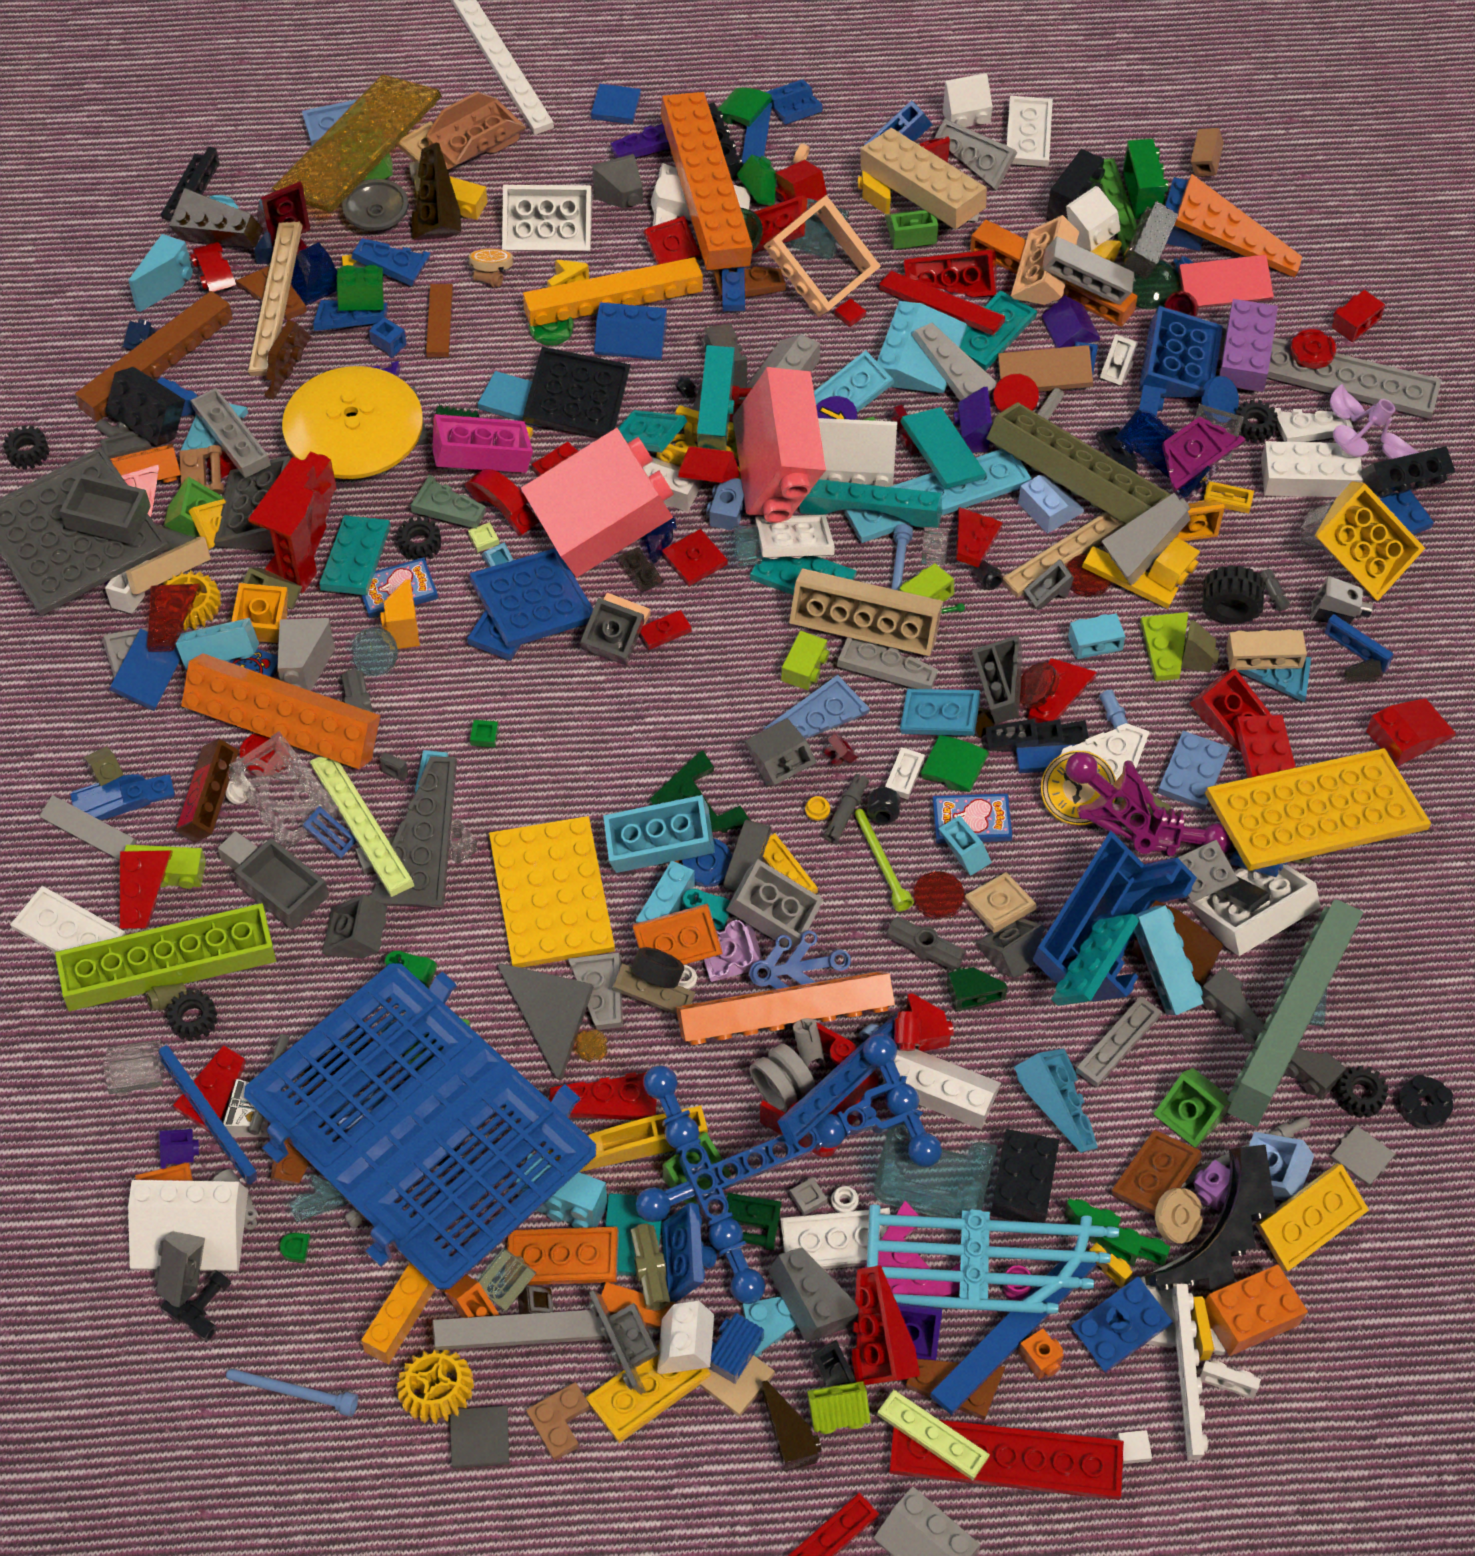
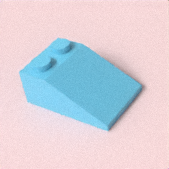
M161 234L128 281L136 311L141 312L182 288L185 282L191 278L193 269L185 241Z

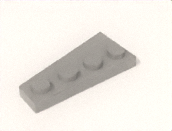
M944 119L934 138L949 136V151L997 191L1018 152L1013 148Z
M933 323L927 324L913 332L912 336L960 401L982 387H988L989 394L994 392L997 382Z
M847 637L837 663V667L915 689H932L938 673V669L911 656L906 658L900 655L899 650L893 647L887 649L876 643Z

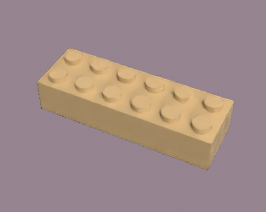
M893 128L888 129L861 148V169L954 229H957L986 208V186Z
M802 568L795 584L789 623L930 656L936 643L943 601Z

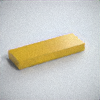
M776 833L772 834L769 837L762 858L763 862L812 893H818V887Z

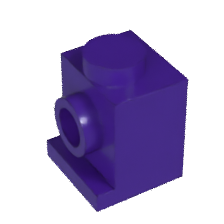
M193 1129L159 1131L161 1169H166V1164L194 1162V1156H199V1140L193 1139Z

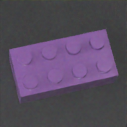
M1239 299L1232 300L1219 376L1228 377L1233 381L1236 388L1264 392L1269 371L1278 306Z

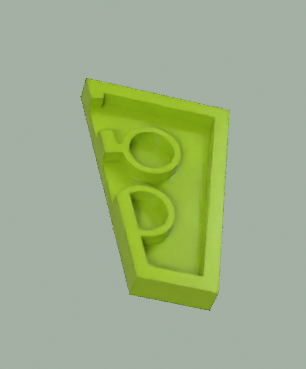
M1188 612L1141 617L1140 624L1155 682L1180 678Z

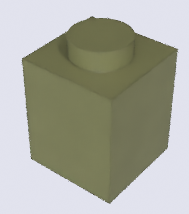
M107 746L84 757L94 779L100 786L124 775L114 753Z

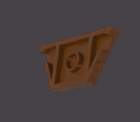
M291 320L286 322L268 352L266 379L271 380V385L265 391V398L275 399L287 377L291 376L295 363L301 359L303 350L311 338V335L297 322Z

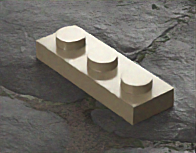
M623 963L620 966L612 988L614 991L677 1015L676 1006L691 1004L695 995L694 991L679 985L675 988H663L653 985L638 977L632 971V967Z

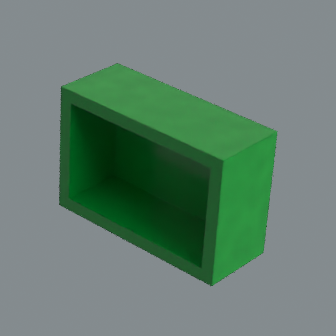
M1153 138L1127 141L1122 173L1135 219H1141L1142 215L1154 206H1159L1161 210L1165 207L1164 195L1165 192H1168V180L1163 177L1164 166L1163 163L1159 162L1160 151L1158 147H1155Z

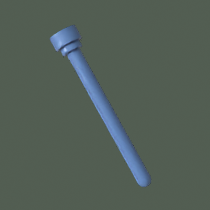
M906 524L897 525L893 535L897 543L891 589L898 591L902 585L906 546L913 536V528Z
M229 1369L226 1373L228 1380L334 1406L335 1410L339 1411L341 1415L349 1417L354 1415L358 1405V1394L350 1392L334 1395L235 1369Z

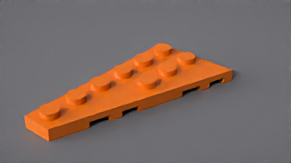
M1191 174L1174 222L1175 226L1246 257L1266 255L1269 267L1289 276H1296L1302 260L1300 254Z

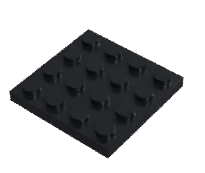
M541 347L523 414V421L544 427L599 438L603 437L617 426L631 364Z

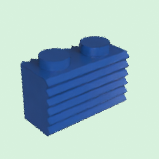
M735 1313L731 1320L725 1319L719 1330L720 1338L716 1343L712 1341L710 1367H708V1369L734 1384L737 1383L764 1339V1329L740 1316L738 1313Z

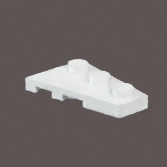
M1275 408L1274 411L1278 414L1276 425L1284 442H1308L1333 438V431L1339 425L1354 428L1349 419L1344 420L1333 411H1317L1315 414L1302 413V409H1293V412H1281V408Z

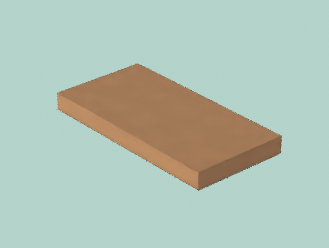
M1089 345L998 353L1000 380L1010 374H1023L1029 376L1036 383L1039 392L1052 391L1054 388L1064 390L1093 387Z

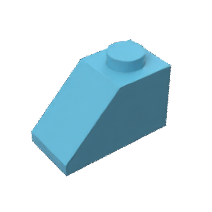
M960 815L939 828L940 833L955 857L970 876L992 863L983 842Z

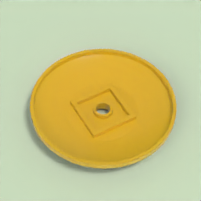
M365 366L337 368L310 379L292 395L285 408L282 420L284 439L291 454L300 460H304L310 451L327 456L332 461L334 477L340 479L369 477L394 467L414 449L423 427L421 404L412 388L394 374ZM351 412L357 413L356 416H346L348 413Z

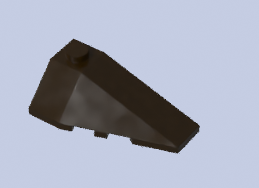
M436 142L421 150L418 177L421 179L419 191H415L414 198L418 199L416 211H412L411 217L413 240L443 239L462 232L459 205L440 144Z

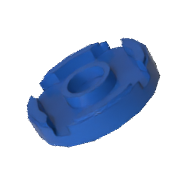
M1215 376L1208 379L1203 387L1205 392L1204 396H1202V405L1205 413L1211 420H1216L1217 422L1231 420L1239 406V395L1236 386L1226 376Z
M713 838L715 853L682 860L683 866L695 871V884L698 886L713 887L725 881L732 853L727 845L718 839Z

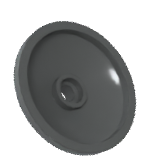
M369 179L357 183L346 192L342 201L343 213L346 219L358 228L372 231L383 230L394 226L404 218L408 210V197L404 189L392 181Z

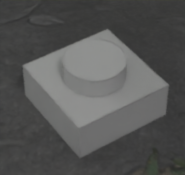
M813 1177L790 1190L789 1194L803 1216L827 1204L826 1196Z

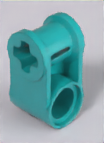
M693 888L686 891L683 895L681 911L708 903L716 930H722L725 928L730 912L726 909L731 901L724 897L715 896Z

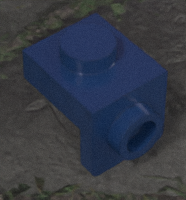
M138 319V323L129 321L123 347L133 350L158 330L151 327V322Z

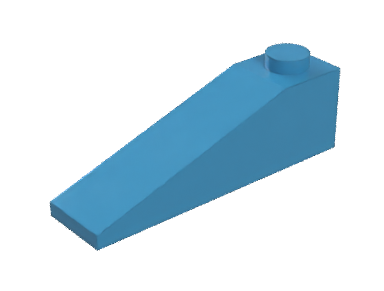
M1064 1048L1037 1053L1014 1066L1018 1082L1024 1087L1027 1094L1080 1153L1098 1148L1090 1119L1082 1112L1081 1104L1085 1103L1083 1095L1077 1094L1074 1082L1078 1081L1076 1072Z

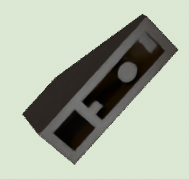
M768 1380L762 1381L761 1392L784 1472L818 1463V1453L822 1452L818 1435L813 1436L808 1423Z

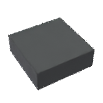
M384 752L380 758L382 772L398 780L405 781L408 776L406 761Z

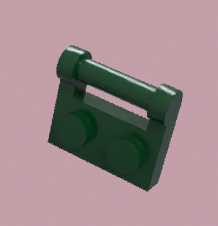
M728 1193V1213L732 1212L733 1216L731 1218L743 1226L768 1229L767 1236L743 1232L742 1241H745L746 1244L764 1246L766 1250L774 1251L782 1201Z

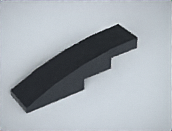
M1034 718L986 727L989 751L1016 752V748L1073 745L1085 742L1089 738L1086 720L1061 724L1060 719L1035 723Z

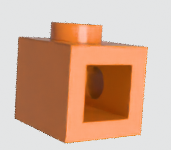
M1044 1328L1021 1342L1018 1352L1038 1380L1045 1375L1051 1377L1061 1369L1060 1365L1064 1356L1063 1348L1055 1338H1050Z

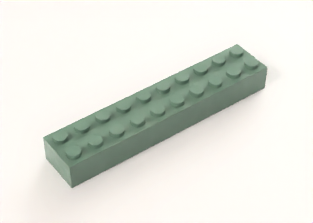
M1334 899L1330 907H1324L1319 917V920L1323 922L1318 921L1310 935V938L1314 940L1309 939L1301 952L1304 958L1300 956L1291 972L1292 974L1288 977L1282 989L1283 992L1279 995L1272 1009L1275 1011L1269 1014L1264 1024V1029L1260 1032L1253 1046L1254 1048L1250 1051L1245 1061V1067L1240 1071L1234 1083V1087L1227 1101L1231 1102L1227 1113L1258 1127L1342 959L1363 911L1337 899Z

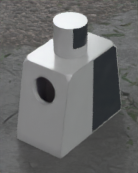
M1328 576L1312 601L1311 621L1328 623L1329 618L1334 614L1351 625L1357 615L1369 618L1373 605L1362 601L1363 590L1360 587Z

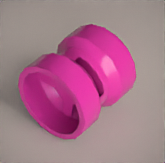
M1019 1265L1012 1266L1006 1271L1008 1274L1032 1275L1027 1268ZM1003 1285L1002 1290L1005 1297L1009 1300L1022 1301L1029 1293L1031 1286Z

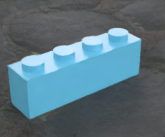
M1166 905L1154 906L1135 914L1140 921L1135 927L1134 932L1166 1015H1178L1204 1004L1201 998L1203 995L1202 989L1194 980L1192 963L1184 954V943L1181 936L1176 933L1173 925L1174 916Z

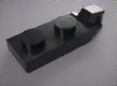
M1114 427L1097 432L1096 439L1106 456L1138 474L1136 470L1138 469L1137 457L1120 428Z

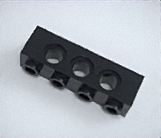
M710 103L708 106L731 179L739 178L737 173L743 167L741 156L736 154L735 142L730 140L729 128L723 124L724 120L721 110H717L715 103Z
M1447 446L1376 462L1360 471L1364 483L1376 496L1379 495L1380 498L1388 497L1394 494V491H1398V494L1408 492L1415 486L1417 490L1429 486L1431 482H1434L1435 485L1442 484L1448 481V476L1456 472Z

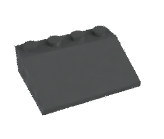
M289 456L270 460L271 466L247 478H244L238 469L230 470L223 496L226 503L222 507V518L214 539L215 546L264 551L274 549L270 530L250 523L248 518L291 460Z

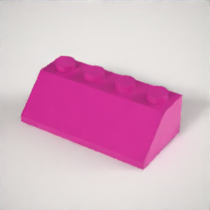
M434 415L433 455L437 467L493 469L495 471L527 473L533 449L525 421Z

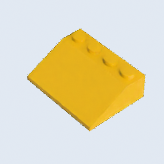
M1351 481L1335 499L1315 534V537L1376 601L1387 592L1425 549L1365 483Z

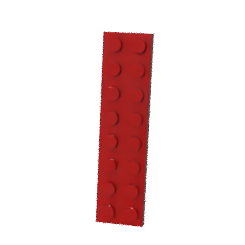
M939 1420L990 1454L975 1479L971 1480L893 1426L889 1474L1112 1500L1121 1499L1123 1440Z

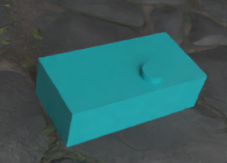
M706 345L697 429L698 447L726 451L730 414H733L734 400H731L735 371L734 347Z

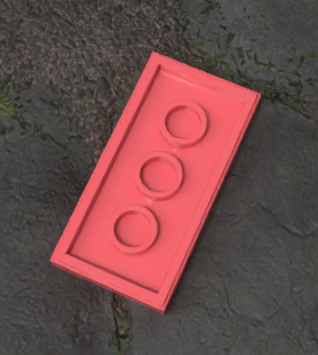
M1266 255L1182 264L1178 267L1182 291L1192 294L1196 298L1199 308L1230 305L1233 299L1256 302L1272 300L1274 298Z

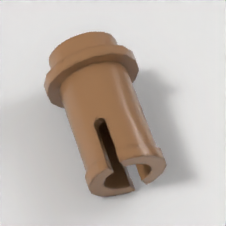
M475 269L473 279L490 284L491 287L496 288L501 286L503 274L500 271L484 272Z

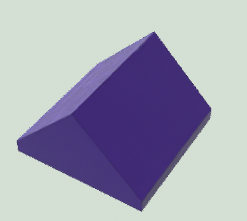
M1066 295L1042 315L1041 319L1056 348L1074 347L1075 342L1091 343L1100 340V336L1084 305Z
M897 1303L915 1345L917 1359L936 1360L942 1308Z

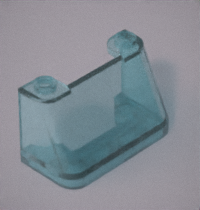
M904 1122L889 1129L879 1159L873 1190L874 1196L878 1201L899 1208L906 1201L915 1212L942 1218L962 1219V1210H982L997 1145L985 1142L974 1143L970 1146L968 1155L942 1149L941 1158L936 1164L930 1167H921L914 1164L909 1157L908 1145L911 1137Z

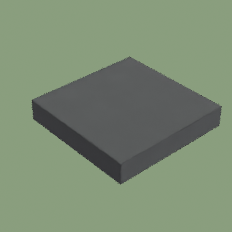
M507 1406L458 1409V1416L453 1413L450 1414L452 1469L510 1465Z

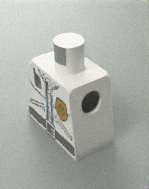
M236 1079L224 1126L232 1137H269L267 1128L270 1123L265 1118L258 1135L248 1132L255 1108L244 1098L245 1086L249 1082Z

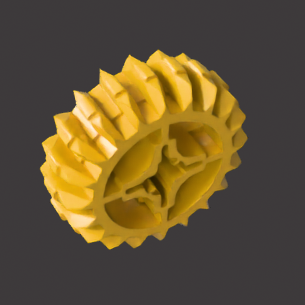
M192 570L188 574H184L181 571L180 576L172 575L171 580L164 581V586H158V593L155 594L156 610L162 621L165 620L168 626L173 625L176 630L181 626L185 632L188 627H192L194 630H196L197 625L205 627V621L213 622V615H218V608L221 607L220 590H218L215 581H212L209 575L203 576L201 571L194 575Z
M434 1348L433 1353L428 1354L423 1350V1357L418 1358L413 1355V1364L405 1363V1372H399L400 1382L397 1383L399 1401L402 1403L403 1409L407 1413L410 1412L414 1420L420 1417L421 1421L425 1424L431 1418L432 1422L437 1424L438 1419L443 1417L448 1422V1415L453 1413L458 1416V1408H467L466 1400L472 1399L473 1394L471 1390L474 1389L472 1370L469 1369L465 1359H460V1355L457 1352L451 1355L450 1351L444 1350L440 1354L439 1350ZM447 1372L457 1377V1381L453 1382L450 1378H447ZM415 1389L420 1390L425 1395L424 1399L414 1394Z

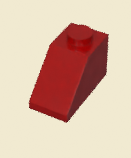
M913 993L907 994V1011L918 1012L919 1019H921V1045L917 1046V1049L923 1052L949 1047L950 1038L954 1036V1029L951 1020L947 1021L945 1011Z

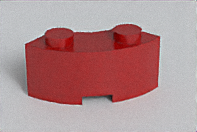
M219 242L192 249L193 254L190 255L194 268L198 267L202 275L199 279L203 290L207 289L208 292L211 290L215 292L236 285L228 261L224 260L221 252H223V249Z

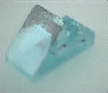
M312 1174L310 1177L316 1193L300 1195L290 1202L296 1222L348 1205V1200L330 1182Z

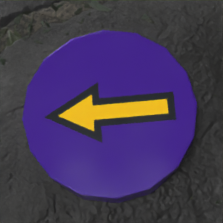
M832 396L821 400L816 405L818 418L858 420L857 409L848 398Z

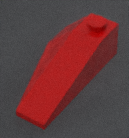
M995 249L904 259L905 276L931 287L971 297L996 295L997 266Z
M882 1266L857 1269L855 1304L859 1307L858 1322H854L853 1331L857 1333L856 1348H852V1362L856 1382L863 1381L864 1385H871L920 1376L915 1345Z

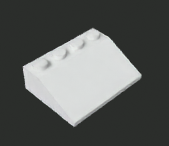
M503 185L502 250L590 252L592 228V188L590 185Z
M818 418L826 471L820 479L885 487L893 486L897 422Z
M1284 864L1281 871L1278 870L1277 877L1253 870L1248 871V869L1242 867L1235 871L1236 876L1269 892L1270 900L1252 913L1215 893L1193 903L1190 898L1187 899L1188 905L1217 939L1238 956L1248 952L1320 908L1316 883Z
M132 1180L128 1205L130 1269L156 1270L161 1262V1256L158 1255L160 1242L171 1232L175 1231L205 1238L200 1271L239 1272L248 1189L240 1182Z

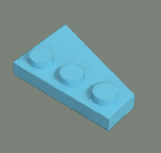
M229 404L239 418H244L248 414L247 407ZM197 414L181 450L208 448L211 445H219Z

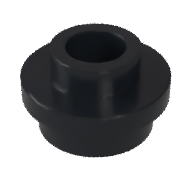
M683 377L678 378V382L675 384L677 390L686 399L689 396L693 397L695 395L694 389L696 388L694 383L688 377L685 379Z

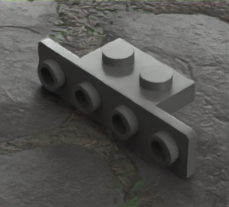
M594 1289L589 1291L592 1298L589 1305L595 1316H600L603 1325L600 1326L606 1340H611L614 1346L611 1352L617 1364H622L626 1372L622 1375L626 1385L630 1390L635 1389L640 1394L645 1393L646 1390L636 1371V1367L660 1353L638 1306L633 1303L611 1316L602 1296Z

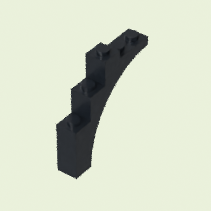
M1266 1144L1229 1149L1230 1176L1228 1193L1222 1212L1212 1231L1200 1246L1183 1260L1166 1269L1144 1274L1146 1286H1156L1157 1291L1173 1289V1283L1182 1282V1284H1188V1286L1198 1285L1199 1289H1209V1293H1213L1235 1283L1231 1257L1247 1255L1246 1249L1256 1248L1252 1219L1266 1218V1212L1276 1211Z

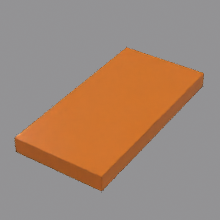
M618 1227L514 1230L508 1236L507 1252L513 1257L506 1264V1273L515 1263L516 1259L518 1261L506 1275V1284L520 1266L524 1265L507 1286H514L528 1268L535 1275L527 1285L617 1282Z

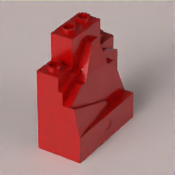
M311 451L304 460L295 457L291 458L248 518L250 523L270 530L275 555L265 570L302 586L300 593L305 592L317 574L314 556L327 527L325 519L328 515L333 493L337 489L331 459L323 454H316Z

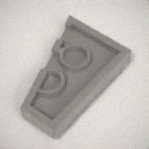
M611 953L569 958L568 960L576 980L590 983L594 987L587 1007L597 1030L623 1027L622 993L612 990L621 966L620 954Z

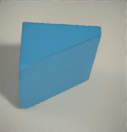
M505 542L481 554L489 567L513 561Z

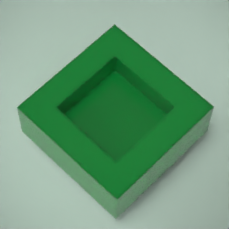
M473 720L470 738L471 746L495 748L499 729L498 722Z

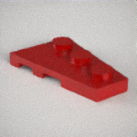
M959 507L957 514L958 539L956 560L979 568L1001 531L1003 522Z
M225 1045L193 1081L220 1120H222L223 1115L225 1116L236 1079H240L246 1065L245 1058ZM182 1094L174 1103V1110L211 1133L188 1099Z

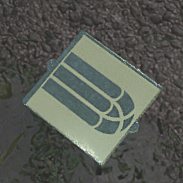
M503 1247L477 1281L491 1302L493 1301L506 1312L536 1272L524 1263V1259L521 1256L516 1257Z

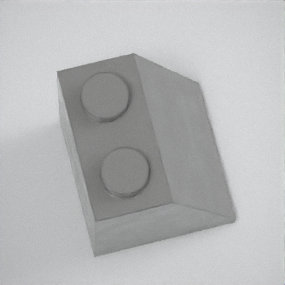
M329 618L280 620L278 649L280 680L311 691L335 650Z

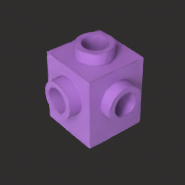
M1214 1160L1206 1170H1200L1194 1179L1195 1194L1200 1202L1205 1206L1210 1205L1216 1210L1225 1202L1230 1169L1217 1160Z

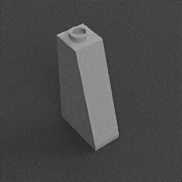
M1175 493L1171 494L1102 540L1105 550L1130 585H1133L1191 520L1188 514L1190 507L1183 497L1179 499Z

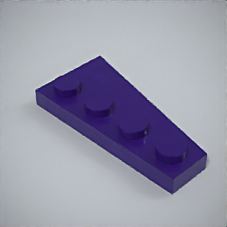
M663 123L656 127L647 126L640 134L632 133L611 143V151L615 158L634 154L636 158L670 149Z

